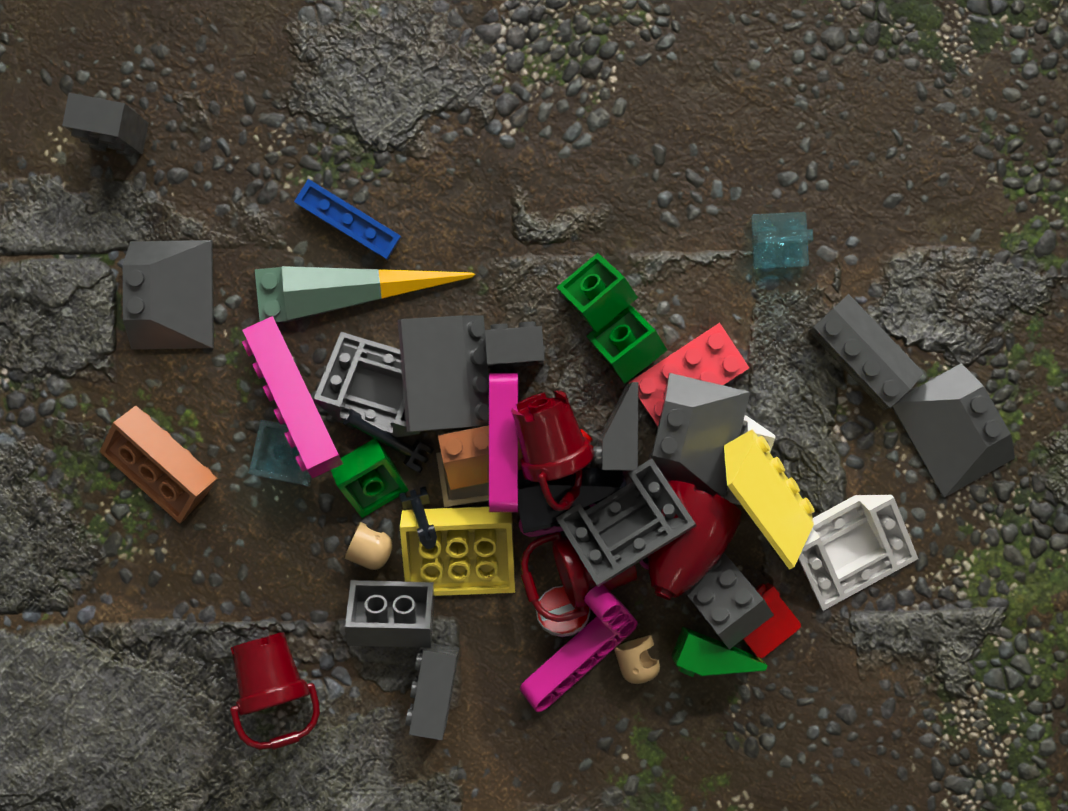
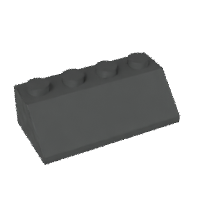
M849 294L809 330V333L882 410L891 408L924 374Z

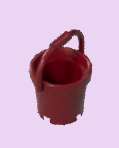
M553 391L555 398H547L545 392L520 401L516 404L518 411L512 408L511 412L523 456L520 464L525 479L539 482L548 505L553 510L563 511L569 509L580 495L583 477L582 469L593 460L595 453L588 439L582 435L566 393L563 391ZM576 473L574 486L568 490L559 504L556 503L550 493L547 481L561 479Z
M554 532L531 542L523 553L521 560L522 575H520L529 602H532L540 615L555 622L570 621L587 615L586 607L588 605L584 599L586 594L597 585L570 540L566 536L562 537L560 532ZM554 540L552 548L560 579L571 605L577 610L569 614H552L541 606L538 601L540 598L532 574L528 570V561L533 550L541 544ZM635 565L603 585L609 591H612L636 580L637 571Z
M285 633L269 635L231 647L240 698L237 700L236 706L230 708V712L239 738L249 747L259 750H275L297 743L301 738L308 735L316 726L320 715L319 700L315 685L313 683L307 684L305 680L300 678ZM310 694L313 715L305 729L269 739V742L254 741L245 734L239 715L254 713Z

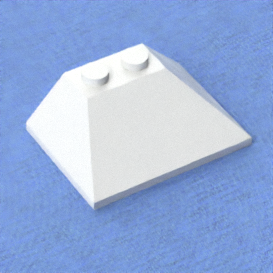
M855 495L813 518V528L798 558L820 608L824 611L916 561L918 556L892 495Z

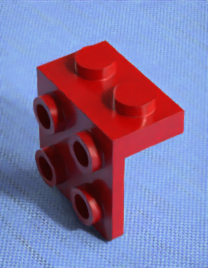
M770 583L761 584L755 590L765 600L774 616L744 638V641L759 658H764L801 627L799 620L780 598V593Z

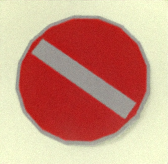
M563 586L551 588L538 600L541 606L552 614L563 615L577 611L571 605ZM586 607L587 615L563 622L548 620L537 611L536 614L543 630L551 635L565 637L574 635L585 627L589 621L591 609Z

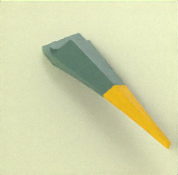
M290 266L255 269L259 319L261 322L273 316L276 323L290 322L378 299L473 278L475 274L468 272Z

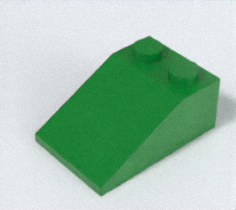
M684 626L671 655L676 664L675 666L679 668L678 671L694 677L695 673L706 676L766 671L768 666L761 658L734 646L728 649L723 642Z

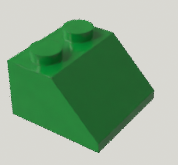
M599 253L595 254L556 287L596 333L638 298L626 278Z
M631 305L597 333L593 330L586 335L608 366L624 384L668 351L656 330Z
M375 438L342 457L343 464L331 469L337 487L362 518L399 497L400 493L409 491L388 453Z

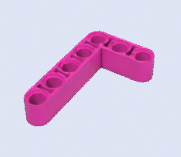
M489 373V512H518V434L511 412L512 408L518 411L516 406L519 400L518 373Z
M604 585L592 588L584 599L585 603L597 617L520 686L521 693L536 712H541L551 706L636 629L638 625L637 620Z

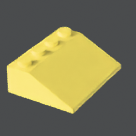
M752 429L724 445L727 486L790 570L795 567L813 528L812 513L815 511L808 498L803 499L798 493L800 489L796 481L792 477L787 478L784 473L785 468L777 456L773 458L769 453L770 447L763 436L758 437Z
M489 507L424 509L429 525H434L437 535L435 547L426 549L420 543L417 533L419 528L413 510H402L400 536L405 582H434V596L515 593L512 512H489Z

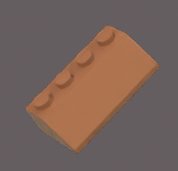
M134 406L113 422L99 451L178 523H182L209 493L217 480V477L212 474L209 468L203 466L192 456L190 451L177 443L167 431L158 426L147 413L137 406Z
M489 425L438 435L450 490L489 482ZM518 439V470H522L520 461L523 456Z

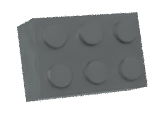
M69 93L62 126L71 132V136L81 139L80 142L90 145L89 148L106 152L107 148L116 150L117 154L132 157L133 153L143 154L149 123L125 103Z
M520 322L519 328H508L507 324L490 325L491 330H485L487 365L490 369L544 365L542 326H536V322Z
M725 553L698 583L685 592L686 596L728 649H731L774 616L765 600Z
M351 580L345 622L347 645L431 648L435 605L434 582Z
M432 643L431 648L425 647L420 649L417 654L415 670L420 672L419 676H415L410 693V698H415L414 704L411 703L410 709L408 708L405 723L406 726H410L409 735L443 740L460 648Z

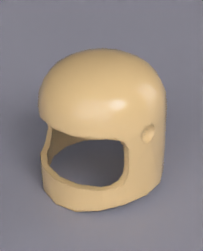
M358 522L345 559L370 570L380 569L390 557L392 540L386 533L373 531L367 527V524Z
M652 635L627 641L615 648L619 667L626 681L633 684H641L651 681L658 675L660 671L659 660L652 659L647 649L654 645Z

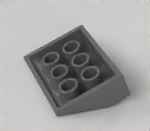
M484 315L399 319L398 332L407 432L488 426L489 374Z
M632 382L625 386L598 439L597 446H593L595 454L592 462L596 463L597 468L601 470H638V382Z

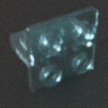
M805 212L753 214L751 216L753 263L755 269L806 267L809 265L808 244L813 241V229H807Z

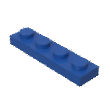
M310 179L307 180L294 201L300 207L386 260L389 259L402 238L396 232Z

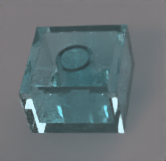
M261 420L249 474L310 487L312 477L308 470L302 472L295 458L300 453L297 447H290L284 434L289 431L287 425Z

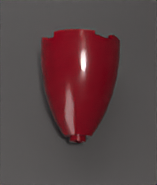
M682 481L667 482L697 526L648 556L651 586L655 589L654 593L657 596L666 600H670L671 597L677 598L691 589L713 568L733 539L741 522L740 518L742 515L739 508L720 495L714 494L712 496L704 491L695 490V485Z

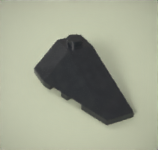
M583 468L580 495L569 509L579 503L583 508L593 503L597 504L625 487L626 481L623 471ZM518 470V509L523 533L558 525L559 522L556 517L569 509L563 511L553 510L543 495L540 483L525 479L522 470ZM576 473L561 479L547 481L550 493L556 503L559 504L568 490L574 486Z

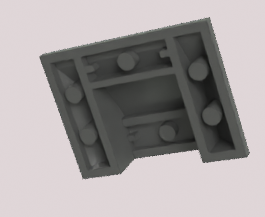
M130 241L122 270L123 322L131 350L214 349L213 241Z
M341 332L314 396V402L340 423H343L345 418L349 417L348 413L352 409L361 414L363 420L396 438L420 434L421 431L407 432L400 349Z
M962 363L906 393L892 406L894 413L942 498L1015 459L1010 431L985 387Z
M669 373L656 438L648 460L653 459L667 481L690 483L696 486L695 490L704 491L712 496L718 494L725 498L728 486L724 445L740 436L750 392Z
M652 458L638 466V470H632L628 473L632 480L631 483L585 511L579 503L556 517L597 587L697 526Z

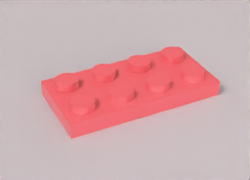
M718 323L628 382V384L638 382V399L658 428L669 373L725 385L748 370L749 366L722 325Z

